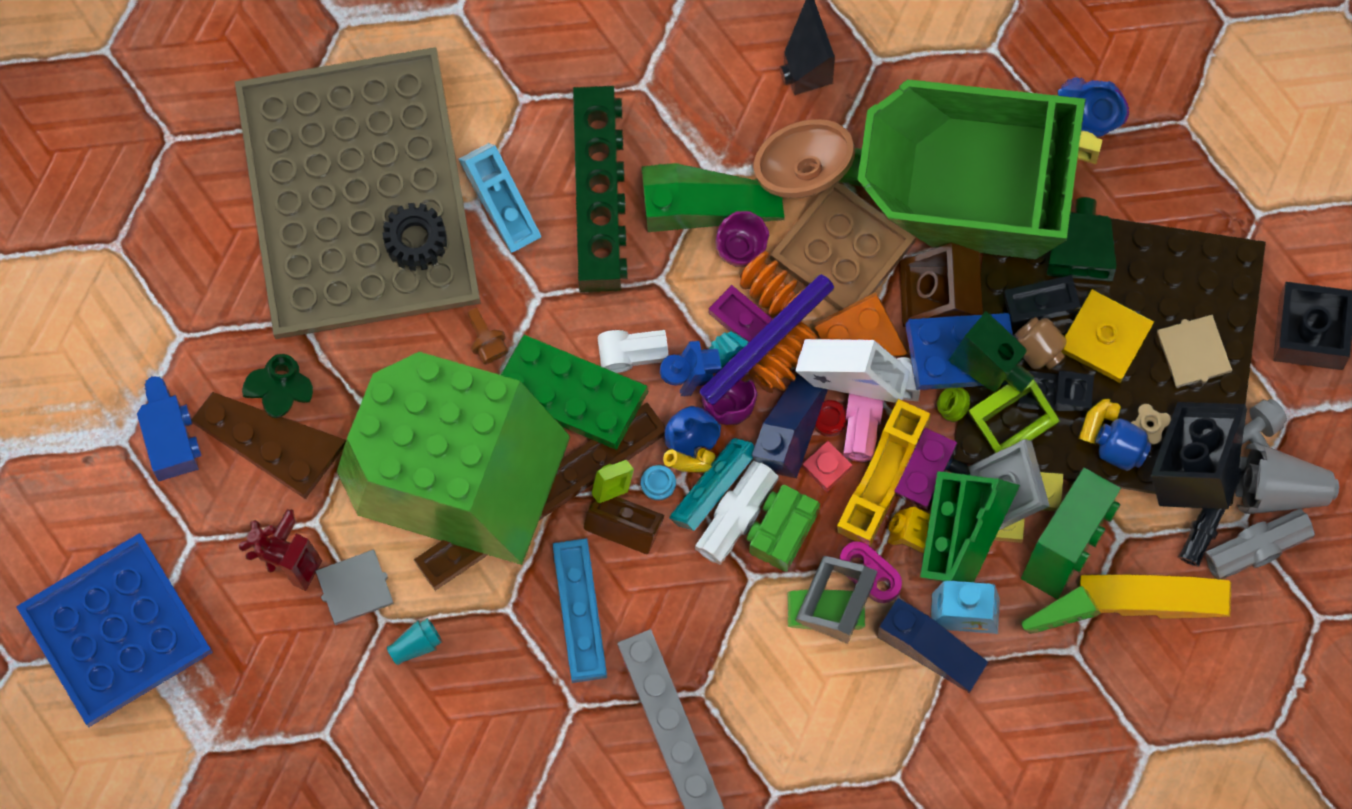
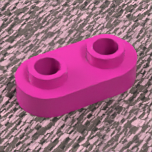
M852 542L843 548L840 560L850 562L853 558H860L863 560L864 566L878 571L875 583L869 594L872 600L878 603H889L898 597L902 586L901 576L885 559L863 542ZM848 577L853 583L857 584L858 580ZM881 581H886L890 588L887 591H881L877 588V584Z

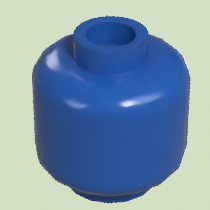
M1116 419L1110 426L1104 424L1095 440L1100 445L1099 457L1125 471L1132 469L1134 466L1139 468L1144 463L1151 448L1147 432L1124 419Z

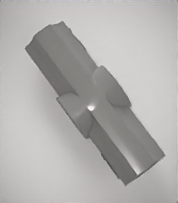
M1302 509L1294 510L1269 523H1266V521L1259 522L1240 532L1237 538L1206 551L1207 565L1212 575L1221 580L1251 566L1254 568L1261 567L1282 555L1283 551L1312 539L1315 536L1313 524L1307 513Z

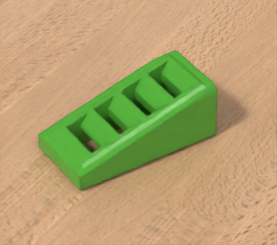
M1080 586L1025 619L1021 625L1025 631L1032 634L1096 617L1101 612L1089 592Z

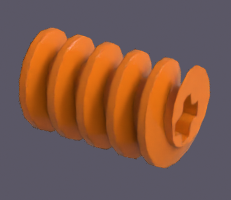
M764 251L744 268L740 275V286L745 290L750 289L751 298H760L759 306L763 309L770 308L769 316L775 318L803 290L795 293L794 289L798 281L794 279L786 284L784 281L789 272L783 270L776 274L775 270L779 262L775 260L767 265L765 261L769 256V252Z
M801 321L748 373L760 387L769 393H773L772 389L774 387L785 391L786 386L782 379L786 378L790 381L796 379L791 369L793 367L796 369L798 357L801 354L805 339H818L817 335Z

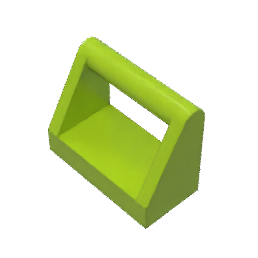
M1034 379L1022 393L1008 384L969 410L971 418L995 453L1024 439L1031 441L1060 422ZM1031 392L1045 412V415L999 445L985 421Z

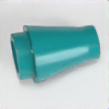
M427 618L422 622L417 620L393 644L386 648L398 666L405 661L436 651V646L442 643V639L432 622Z

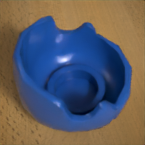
M690 406L683 408L670 418L665 427V445L669 449L694 457V450L696 448L705 447L712 449L721 435V425L708 411L701 407Z

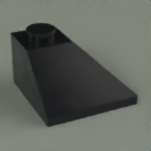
M814 0L805 1L784 51V65L780 66L782 80L785 86L791 85L794 95L833 84L835 55Z

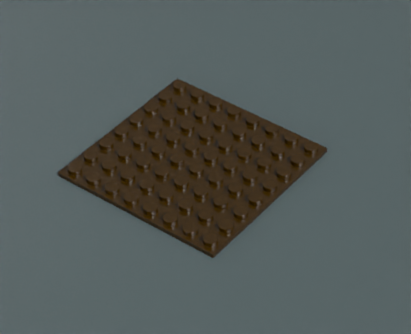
M1111 218L1116 257V271L1113 281L1073 278L1081 308L1093 289L1154 321L1151 330L1123 380L1119 383L1067 355L1050 370L1045 365L1039 369H1033L1023 358L1019 363L1028 371L1057 374L1061 370L1094 375L1091 408L1102 399H1110V402L1118 403L1121 406L1117 419H1124L1130 423L1136 421L1139 415L1138 409L1143 404H1150L1153 410L1159 413H1167L1170 418H1172L1177 402L1246 404L1266 242ZM1052 250L1037 259L983 253L980 272L983 314L985 312L989 314L1008 313L1003 296L1004 290L1061 278L1046 275ZM1079 312L1050 318V320L1065 337ZM1213 315L1232 372L1210 378L1205 384L1199 381L1176 388L1157 335V330L1181 324L1183 319L1191 321ZM1019 325V326H1014V327H1012L1013 337H1015L1016 339H1017V337H1016L1014 334H1015L1023 325ZM1008 384L1001 385V386L998 388V390H1000L1001 388H1003L1004 386H1006V385H1008ZM985 386L963 387L970 396L969 410L995 393ZM1017 401L985 421L1000 445L1044 416L1045 412L1038 409L1017 407ZM968 410L963 418L958 420L955 442H958L959 448L954 459L967 465H973L995 454V452L971 418ZM1054 411L1060 422L1031 440L1040 472L1063 474V480L1076 481L1082 469L1086 468L1121 489L1156 494L1151 474L1168 427H1165L1162 432V441L1158 444H1151L1149 454L1144 463L1139 468L1134 466L1128 471L1121 470L1099 457V444L1079 439L1088 411ZM1104 418L1102 426L1104 424L1110 426L1114 421ZM1151 421L1147 422L1149 427L1154 425ZM1233 494V497H1232L1230 506L1233 505L1234 494Z

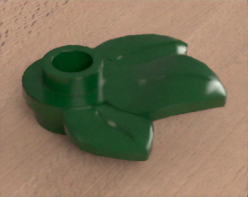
M277 354L266 363L265 368L254 370L247 376L243 384L242 395L245 398H262V405L266 413L272 418H279L289 412L294 400L309 403L313 395V386L310 379L300 373L298 363L291 356ZM278 371H286L287 374L280 375V374H277V372H278Z

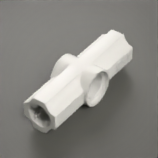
M753 460L734 490H729L722 498L715 510V518L695 545V549L709 561L721 565L741 534L745 535L756 521L761 510L760 506L779 480V476L765 464Z

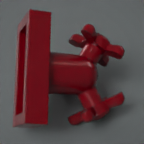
M293 509L286 510L277 528L269 525L262 530L260 523L253 520L250 524L252 530L248 533L247 540L241 542L238 546L241 551H246L251 546L254 548V551L246 553V559L253 560L258 557L260 560L266 561V568L270 573L274 572L276 567L282 569L293 586L306 591L316 574V570H318L322 563V559L309 539L295 534L291 543L286 541L296 523Z

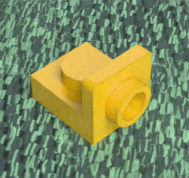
M916 507L899 510L889 523L890 535L888 543L894 546L903 543L924 553L930 514Z

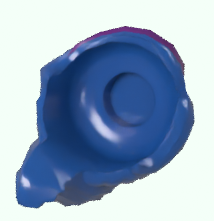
M1075 77L1068 79L1062 84L1061 89L1058 90V96L1085 99L1081 131H1087L1096 137H1101L1121 127L1128 119L1129 106L1119 88L1111 81L1092 80L1086 82L1083 78Z

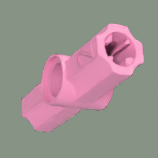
M849 394L844 457L858 462L872 460L876 449L878 425H881L883 400Z

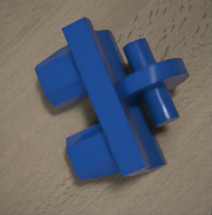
M691 341L681 355L673 354L667 356L662 361L659 370L661 378L670 385L677 386L683 384L680 389L681 396H691L697 386L705 385L713 378V373L720 371L718 349L701 350L700 341Z

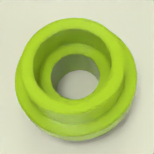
M961 387L947 388L938 398V411L944 419L956 422L968 412L970 396Z

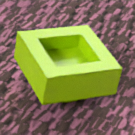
M627 460L613 465H605L596 473L592 496L598 503H602L628 493L634 468Z

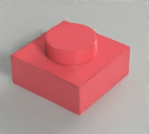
M827 441L803 463L802 468L828 492L852 469V464Z

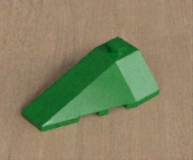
M678 163L641 166L647 232L720 226L725 218L736 211H750L761 217L764 222L785 219L783 198L767 192L757 180Z

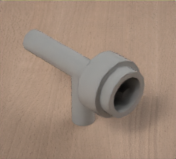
M1262 400L1250 409L1252 421L1244 427L1242 445L1249 440L1250 443H1260L1270 447L1262 433L1271 437L1284 428L1287 416L1283 408L1275 400Z

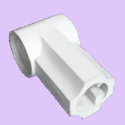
M612 330L601 333L597 337L601 367L615 373L628 371L636 365L662 363L669 356L665 330L628 334V332L623 330Z

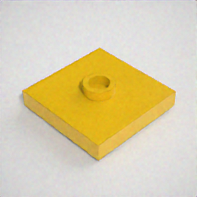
M1092 289L1065 336L1067 343L1061 352L1121 383L1151 330L1154 321Z

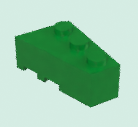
M1083 468L1037 541L1021 579L1058 600L1075 571L1080 573L1090 556L1086 552L1089 546L1096 547L1105 532V528L1101 527L1104 520L1111 523L1121 504L1115 500L1121 488Z
M938 471L920 577L938 582L960 581L974 583L1020 485L1002 479Z

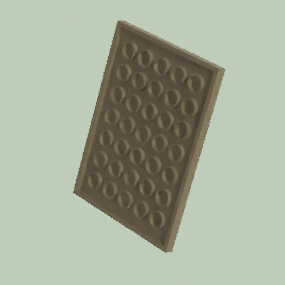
M436 47L235 81L275 339L481 304ZM408 203H414L415 208H419L420 203L425 204L427 210H430L432 207L436 210L437 216H441L447 235V247H444L445 253L443 257L438 255V262L434 266L431 262L427 263L428 269L422 270L421 266H416V271H410L407 265L403 269L398 266L397 261L393 262L390 259L389 253L386 251L383 240V226L385 221L389 222L388 215L391 212L396 215L398 213L397 207L401 205L405 210L409 209ZM411 226L402 234V242L410 248L421 247L428 239V232L420 226Z

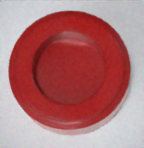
M825 400L817 418L815 430L827 437L839 435L847 425V412L844 406L834 400Z

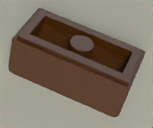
M615 497L602 503H598L594 499L587 511L584 529L628 548L648 554L665 515L620 497Z

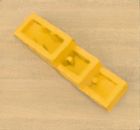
M1081 575L1080 586L1089 592L1101 613L1118 612L1121 616L1157 615L1160 619L1230 617L1231 614L1230 580L1159 575Z

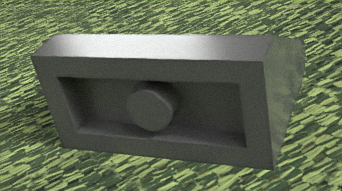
M823 556L795 621L848 644L875 583L878 571L864 565ZM832 570L858 580L840 623L813 617Z

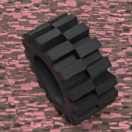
M408 203L409 209L405 210L401 205L397 207L398 213L396 215L393 212L388 215L389 222L385 221L383 226V240L386 251L389 253L390 259L393 262L397 261L398 266L403 269L406 265L409 266L410 271H416V266H421L422 270L428 269L427 263L431 262L434 266L438 262V255L443 257L445 253L444 247H447V235L441 216H437L436 210L432 207L430 210H427L425 204L420 203L419 208H415L414 203ZM411 226H420L428 232V239L423 246L410 248L402 242L403 232Z

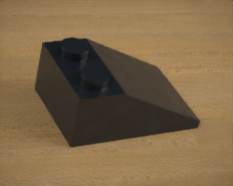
M1177 402L1151 474L1159 506L1229 509L1237 485L1247 412L1246 404Z

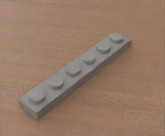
M651 629L617 642L684 809H724Z

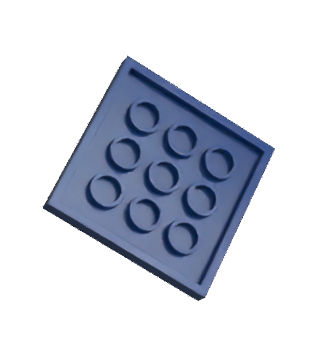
M141 533L16 606L88 728L213 653Z

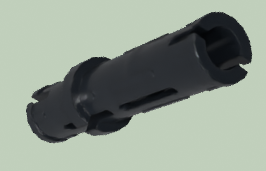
M1241 468L1238 471L1237 484L1244 474ZM1202 508L1196 521H1192L1189 527L1191 532L1178 558L1192 566H1200L1203 555L1211 540L1216 539L1218 534L1216 529L1226 509Z

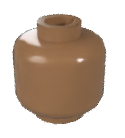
M1034 317L1014 334L1027 350L1023 359L1033 369H1039L1045 365L1050 370L1065 357L1061 351L1066 346L1067 340L1048 318L1038 320L1037 317Z

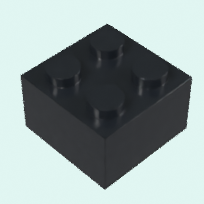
M1285 282L1279 296L1273 361L1343 370L1350 358L1352 290Z

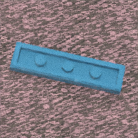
M588 539L552 543L572 683L607 678Z

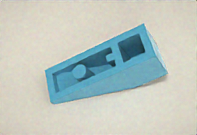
M487 143L458 159L474 191L511 253L542 237L496 145Z

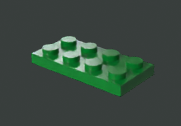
M523 335L501 374L502 376L521 381L561 427L615 450L618 449L649 392L647 385L527 335Z

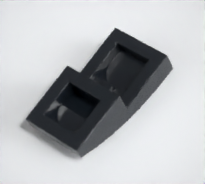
M1061 370L1057 374L1028 371L1035 377V382L1054 411H1089L1091 409L1094 375ZM1031 392L1017 400V407L1043 410Z

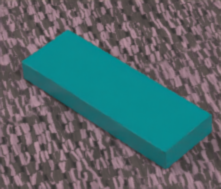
M733 438L711 464L712 467L703 474L673 511L670 519L679 527L695 531L753 459L752 453L755 445L752 442Z

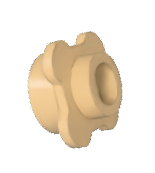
M1143 404L1138 409L1139 415L1136 421L1131 423L1147 432L1148 442L1158 444L1162 441V432L1165 427L1169 426L1171 418L1167 413H1159L1153 410L1150 404ZM1151 421L1154 425L1149 427L1147 422Z

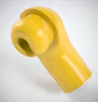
M1102 399L1087 412L1079 439L1096 444L1095 440L1104 418L1115 421L1118 418L1121 406L1118 403L1110 402V399Z
M699 448L694 458L670 449L664 454L663 462L666 466L681 472L705 473L712 467L711 464L715 460V453Z

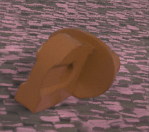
M477 307L468 311L471 324L478 336L471 347L472 352L479 354L484 364L494 362L508 354L509 351L503 342L505 333L500 330L489 331Z

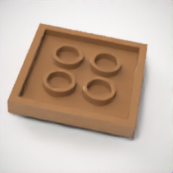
M837 182L831 188L820 193L770 254V260L772 262L777 260L779 267L787 270L790 275L805 286H808L820 274L829 278L834 285V290L824 299L838 310H842L873 294L913 246L916 237L890 221L880 211Z

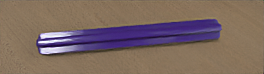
M822 274L818 275L700 389L703 399L711 405L716 404L834 290L831 280Z

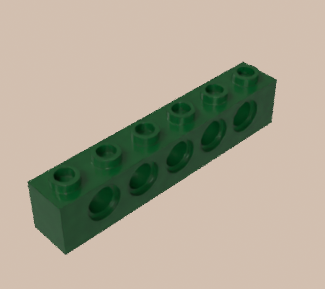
M614 86L573 87L580 292L621 291V279H628L627 258H620V247L627 246L626 226H619V214H625V193L618 194V182H624V161L617 162V150H623V129L616 130V119L622 118V98H615ZM595 121L607 123L601 129H594L590 126ZM597 152H603L608 155L602 161H596L591 158ZM598 184H604L609 187L604 193H596L592 190ZM599 216H605L610 219L607 224L602 226L593 223V220ZM605 248L610 250L611 254L605 258H598L594 255V252Z

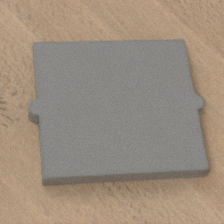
M374 549L316 570L324 593L321 597L322 601L327 602L335 626L394 604L386 583L388 576L385 572H382Z

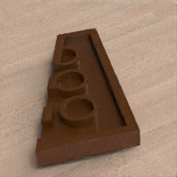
M214 392L210 394L191 419L197 427L304 499L309 496L344 449L346 443L345 439L284 417L272 418L264 410Z

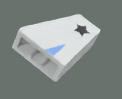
M805 339L796 367V372L814 387L896 403L898 399H903L911 372L875 340Z

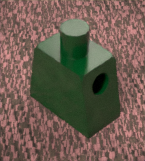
M1089 197L1076 199L1075 213H1070L1067 240L1052 249L1047 276L1065 277L1072 275L1073 278L1113 281L1116 271V257L1112 222L1108 216L1096 215L1097 201Z
M985 312L974 324L948 360L994 392L1006 381L1022 393L1035 378L1019 365L1027 353L1026 348L988 312Z

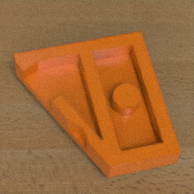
M876 292L814 323V327L821 339L875 340L892 356L907 354V350Z

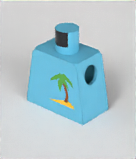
M943 581L932 593L931 618L946 630L998 634L1000 597L996 586L986 583Z

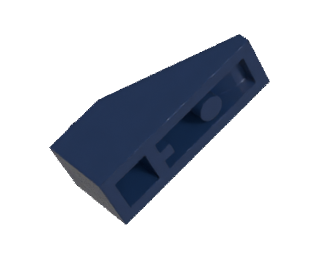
M796 374V379L790 383L764 421L752 453V457L757 462L765 464L775 474L796 479L828 389L814 387L798 374Z
M897 598L879 626L877 638L968 693L971 692L988 664V661L935 620L900 598Z

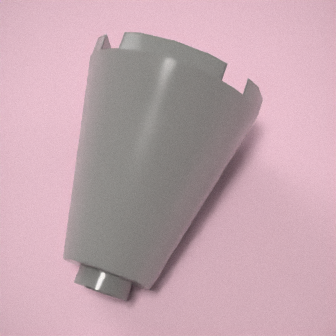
M1253 442L1245 448L1251 449L1248 457L1240 458L1239 468L1244 471V474L1235 488V494L1237 497H1242L1244 506L1237 505L1242 513L1256 514L1328 506L1338 496V479H1335L1332 471Z

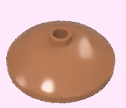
M821 119L796 122L778 130L761 145L754 159V173L761 187L773 195L785 198L813 196L834 186L848 172L855 158V145L847 129L838 123Z

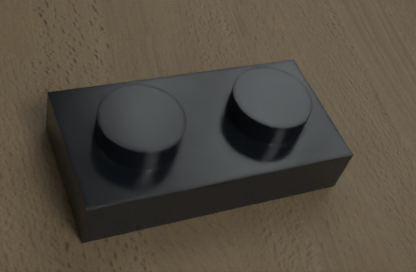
M1072 275L1007 289L1003 293L1012 327L1026 324L1034 317H1037L1038 320L1043 318L1050 319L1076 313L1081 309Z

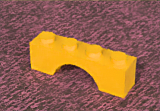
M900 399L897 400L883 429L880 441L866 473L852 494L837 525L839 534L856 542L866 543L871 547L896 495L894 491L923 430L928 428L931 413Z

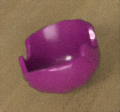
M736 211L725 218L717 230L715 245L718 255L724 262L734 267H746L756 256L766 251L770 236L769 229L758 215L750 211Z
M751 379L747 382L740 380L716 404H709L703 397L701 401L704 409L719 424L737 425L748 419L752 414L758 393Z

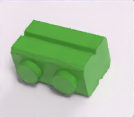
M782 485L778 494L772 491L763 507L767 514L762 523L756 521L753 524L746 540L751 542L749 553L752 556L787 572L820 512V503L786 485Z

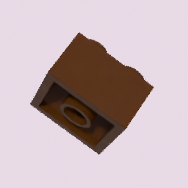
M951 242L900 261L903 327H906L905 324L909 319L983 315L980 256L978 251Z

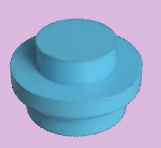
M651 466L641 477V488L648 498L664 500L673 494L676 488V478L674 473L665 466Z

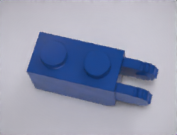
M151 376L148 380H145L146 383L144 384L148 404L140 407L137 417L153 473L159 482L199 470L196 458L201 457L202 454L196 436L190 438L187 426L193 423L187 404L181 406L176 395L170 396L163 378Z

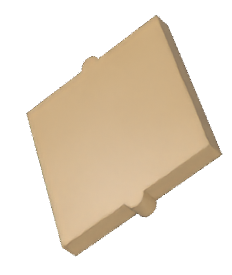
M1213 315L1191 321L1183 319L1181 324L1157 330V335L1176 388L1199 381L1205 384L1210 378L1232 372Z

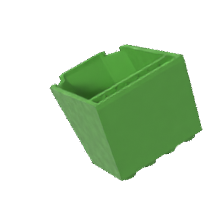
M907 79L887 98L867 110L858 181L890 221L933 248L952 242L979 253L1037 259L1067 240L1085 99Z
M417 352L373 373L347 437L337 474L358 516L437 540H444L460 547L522 565L570 440V435L521 381L423 352Z

